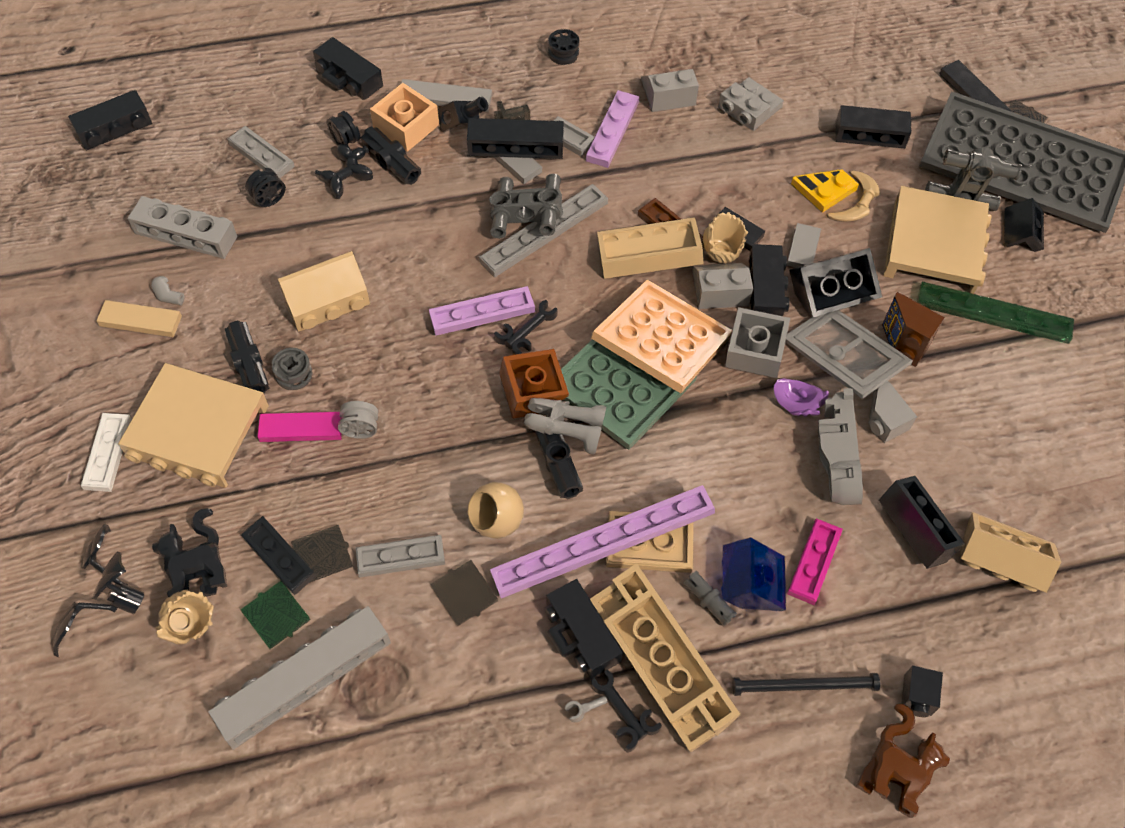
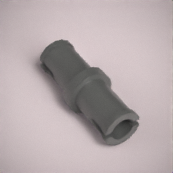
M698 571L693 572L689 576L690 579L687 578L684 581V585L701 601L700 605L703 608L707 607L723 626H726L732 621V618L736 617L737 613L719 596L721 592L717 588L713 589Z

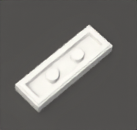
M102 413L81 483V487L84 490L112 492L123 453L118 443L132 421L130 415Z

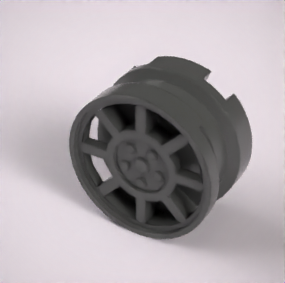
M283 349L272 360L273 373L277 383L282 388L298 390L305 387L311 381L313 375L312 367L307 354L301 349Z

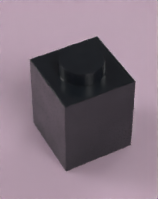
M912 665L904 674L901 704L908 706L916 717L932 716L940 708L943 672Z

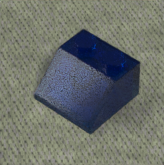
M752 537L723 545L722 600L742 609L785 611V556Z

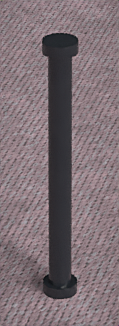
M870 673L869 676L763 680H740V677H733L732 679L734 696H741V693L864 688H870L871 691L880 690V677L878 673Z

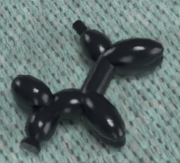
M345 144L338 145V157L346 162V167L337 173L331 170L315 171L316 175L321 176L325 182L330 183L332 194L336 199L342 197L344 190L342 181L353 175L361 181L373 179L372 170L365 165L358 164L357 161L362 159L365 153H369L365 145L363 148L358 147L353 151Z

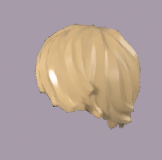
M727 212V214H717V217H714L713 221L708 224L703 234V244L705 251L713 261L726 264L727 262L735 261L739 257L746 242L745 237L748 234L743 221Z
M182 590L173 594L171 597L166 598L165 602L161 605L158 619L159 626L155 628L157 630V637L175 644H186L190 639L200 638L208 630V627L212 625L211 617L214 606L207 600V597L203 596V592L196 594L193 591Z

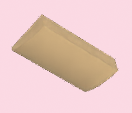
M695 217L597 232L604 279L703 264V248Z

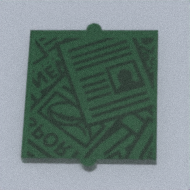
M282 581L266 592H260L255 600L241 609V612L269 649L275 647L285 638L293 637V633L311 620Z

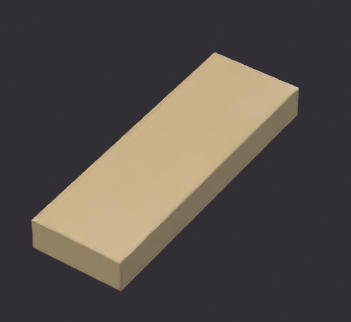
M105 300L97 318V323L101 327L174 337L182 315L180 311Z

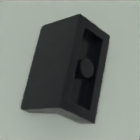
M1033 198L1005 208L1004 244L1007 247L1026 242L1034 252L1044 249V211Z

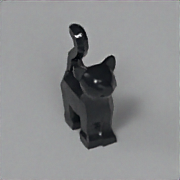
M200 509L191 519L193 530L197 534L206 537L207 542L182 550V537L178 534L175 525L170 524V532L161 535L160 539L152 544L153 552L159 554L164 559V570L172 584V589L167 591L168 598L182 590L189 591V581L201 577L203 584L200 586V592H203L205 597L216 595L218 587H228L226 571L220 562L219 536L214 528L203 524V520L206 517L213 515L212 509Z

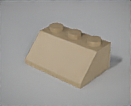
M352 251L278 279L287 309L298 332L311 329L325 321L337 319L343 314L360 310L370 304L367 288Z
M972 512L963 538L965 545L960 549L961 559L964 560V563L975 569H981L982 567L990 570L994 576L1002 580H1009L1010 578L1018 581L1022 587L1030 591L1037 592V590H1041L1047 593L1061 564L1056 545Z

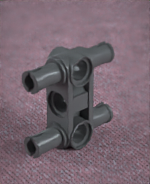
M977 148L968 154L947 149L944 153L942 164L961 168L959 173L949 186L928 181L925 191L988 203L989 210L997 211L1001 197L983 192L995 176L1018 180L1022 171V165L1001 161L989 148Z
M549 174L546 177L545 188L512 190L514 183L511 178L502 177L499 179L498 191L489 198L491 205L490 217L493 220L490 230L491 235L498 239L504 238L506 236L507 224L541 222L539 227L540 233L545 236L553 235L555 233L556 220L563 215L562 193L560 192L561 177L557 174Z

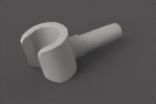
M603 696L583 704L577 701H570L566 704L565 710L569 711L572 708H579L578 715L569 718L570 721L577 723L583 719L584 713L606 704L607 699Z

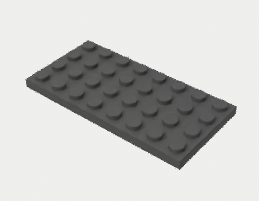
M951 91L919 167L955 179L961 168L942 164L943 156L947 149L968 154L977 148H989L1001 161L1021 164L1022 171L1018 180L995 176L986 187V191L1017 202L1033 198L1044 212L1103 233L1107 232L1125 185L1124 150Z

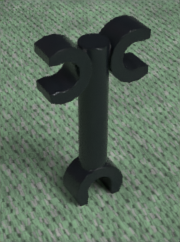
M544 300L539 304V312L514 334L512 326L505 323L503 330L507 334L500 335L496 331L494 332V339L498 344L506 345L509 349H512L513 355L522 354L519 350L521 347L531 351V342L525 337L544 320H554L558 315V309L555 307L552 311H545L548 308V301Z
M605 670L603 675L608 683L606 685H599L594 678L591 680V686L596 693L605 694L627 726L621 727L616 732L615 737L618 740L622 736L627 735L632 739V742L625 747L626 753L635 750L638 741L647 735L657 734L662 724L659 722L652 727L646 724L645 720L652 715L651 709L642 712L638 721L614 688L613 674L609 670Z

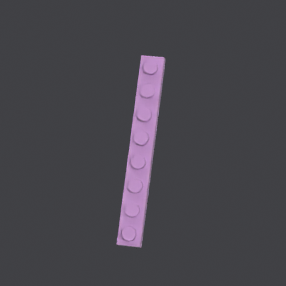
M702 485L494 567L490 571L502 599L715 514V508Z

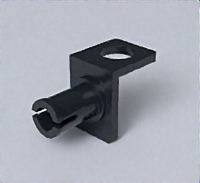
M478 97L473 101H452L439 108L438 118L441 132H446L458 125H468L469 118H479L480 113L488 110L487 100L484 97ZM446 111H449L451 114L449 124H446L444 121V113Z

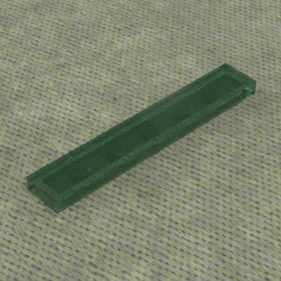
M923 281L919 287L917 302L930 310L1067 344L1072 340L1074 318Z

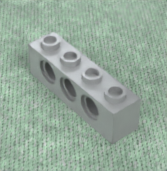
M141 196L128 217L130 225L137 235L225 259L237 238L233 223L227 218H219L202 211L190 210L181 205H172L156 198L151 199Z

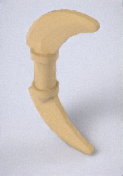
M851 171V175L862 185L863 196L855 207L844 212L829 213L828 217L837 221H854L867 216L870 213L869 203L874 197L879 195V187L876 181L865 173Z

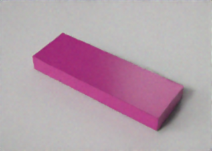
M340 412L260 414L258 440L259 442L342 440V433L338 430V423L341 420Z
M816 518L788 589V595L815 605L840 539L842 528Z

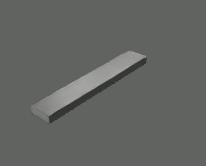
M591 184L562 203L563 215L556 220L555 233L553 235L545 236L541 234L539 229L541 222H532L481 255L479 262L494 278L607 205L608 197L594 184Z

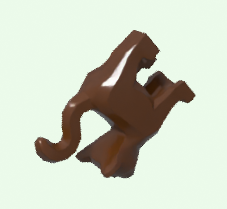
M896 704L894 709L902 715L903 721L901 723L889 724L881 732L880 742L873 754L872 760L863 769L856 788L868 795L874 790L881 798L886 799L891 791L888 787L889 781L901 786L898 811L910 818H914L919 810L916 799L930 785L934 771L938 768L946 767L950 762V758L944 753L943 746L935 741V733H931L927 739L921 740L918 746L917 759L894 744V736L908 734L914 728L916 721L914 712L908 706Z

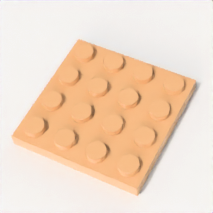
M646 280L593 331L591 339L681 394L731 338L733 330L656 284Z

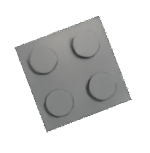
M738 307L725 367L777 378L790 318Z

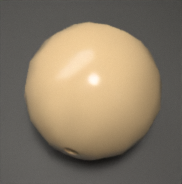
M492 482L480 486L473 493L468 504V517L472 526L479 534L490 538L499 539L512 534L518 529L524 516V505L521 497L514 488L503 483Z

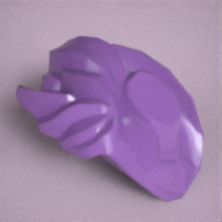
M779 379L774 385V394L777 401L793 416L819 415L820 411L817 409L825 404L829 391L823 392L814 385L798 380Z

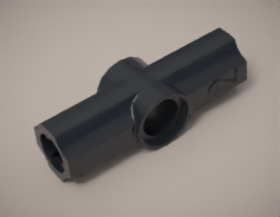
M370 126L365 129L364 134L361 136V142L375 155L379 165L386 171L390 169L405 184L412 185L417 182L421 175V168L407 156L400 142L397 140L391 141L377 127L373 128Z
M239 320L231 322L225 328V334L232 350L230 354L236 371L240 374L244 387L265 394L270 388L262 368L263 362L256 343H253L246 322H240Z
M534 430L546 460V468L552 475L560 498L570 499L576 497L583 491V485L570 456L569 445L565 443L561 434L548 435ZM560 456V457H563V458L557 460V459H554L553 457Z

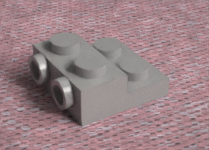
M748 77L741 84L735 82L722 92L718 107L738 120L742 125L754 131L782 108L784 100Z

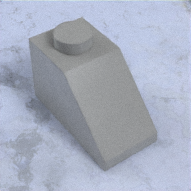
M889 381L874 390L868 421L872 432L886 443L910 430L917 418L916 414Z

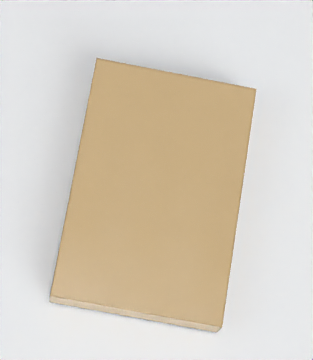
M609 511L608 522L633 512ZM693 522L607 556L606 567L629 569L637 563L642 570L692 573Z

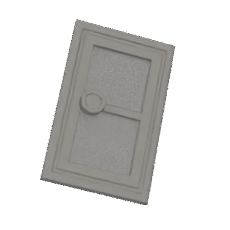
M840 310L810 318L788 333L785 341L847 388H853V392L862 399L913 362V360Z

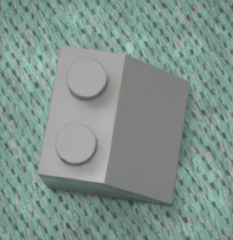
M693 69L641 76V82L652 112L696 105L699 84Z
M743 263L692 266L698 309L749 306L753 291L749 267Z

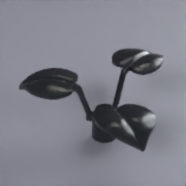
M104 524L99 529L95 538L89 544L84 555L82 568L86 569L88 564H90L102 573V578L95 588L92 599L96 600L106 588H109L111 590L106 600L110 601L111 604L74 602L61 618L55 631L53 653L56 657H59L58 648L60 642L71 627L75 616L82 609L110 610L115 613L117 608L128 613L135 614L143 600L144 592L132 588L127 583L118 579L120 575L126 572L122 564L121 552L117 551L105 568L97 563L96 553L102 544L105 534L111 532L107 524Z

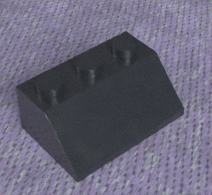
M870 248L853 251L789 270L795 295L811 318L882 298Z

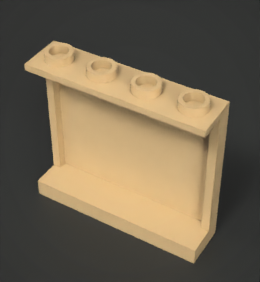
M901 186L894 203L883 276L894 278L897 269L969 284V295H974L977 287H982L986 272L982 271V267L985 266L988 255L987 252H984V248H986L990 236L989 233H986V229H988L991 222V214H988L989 204Z
M165 363L118 445L124 452L125 458L134 463L142 461L159 471L167 469L174 471L178 476L185 479L193 477L199 479L207 486L215 487L218 485L226 488L228 484L224 476L257 413L265 414L269 405L263 392Z

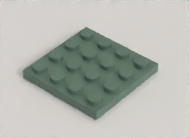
M593 339L561 369L569 392V396L563 400L569 401L570 406L589 408L595 405L606 406L602 430L628 450L685 393L697 378L696 376L680 394Z

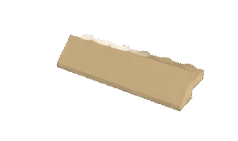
M636 563L614 578L613 584L590 600L688 750L692 752L715 735L718 736L741 714Z

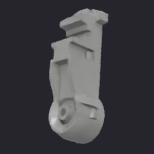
M846 388L843 392L835 393L833 398L825 400L824 416L825 418L833 419H822L818 422L820 462L829 477L831 502L840 505H861L863 485L853 388Z

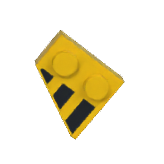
M844 170L795 176L791 182V185L822 213L857 191L859 186Z

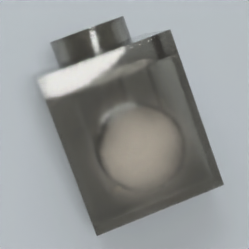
M497 101V111H494V118L530 120V109L528 104L505 109L502 101Z

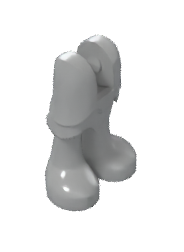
M544 398L530 399L528 408L533 412L546 415V417L533 413L526 414L524 418L525 426L548 435L561 434L577 438L583 442L584 449L588 454L595 455L606 406L578 407L570 406L569 401ZM566 417L588 423L590 426L565 422L564 419Z

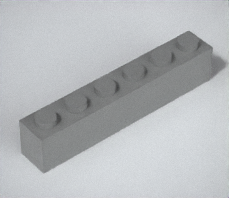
M369 606L363 610L357 609L347 617L346 621L337 627L331 626L321 634V637L313 643H306L300 646L295 651V654L287 660L274 663L269 668V672L260 678H253L247 681L241 690L234 695L225 696L218 700L214 708L208 712L226 742L234 750L391 644L388 633Z

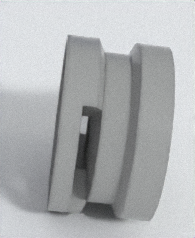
M346 402L340 407L341 420L338 423V430L343 435L351 438L364 439L372 437L377 432L376 421L378 420L379 411L374 405L367 402Z

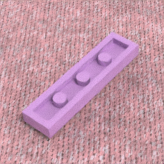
M617 91L586 155V162L606 168L609 167L639 104V96Z
M526 286L429 309V315L435 336L533 313L535 312V305L529 288Z

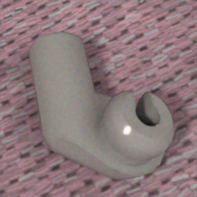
M159 276L152 280L151 287L159 301L176 305L183 304L184 293L171 291L169 284H167L169 280L166 277Z

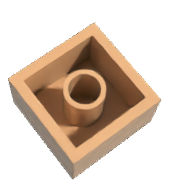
M404 83L400 84L370 108L373 128L377 127L391 141L397 140L400 142L406 152L439 126L437 105Z

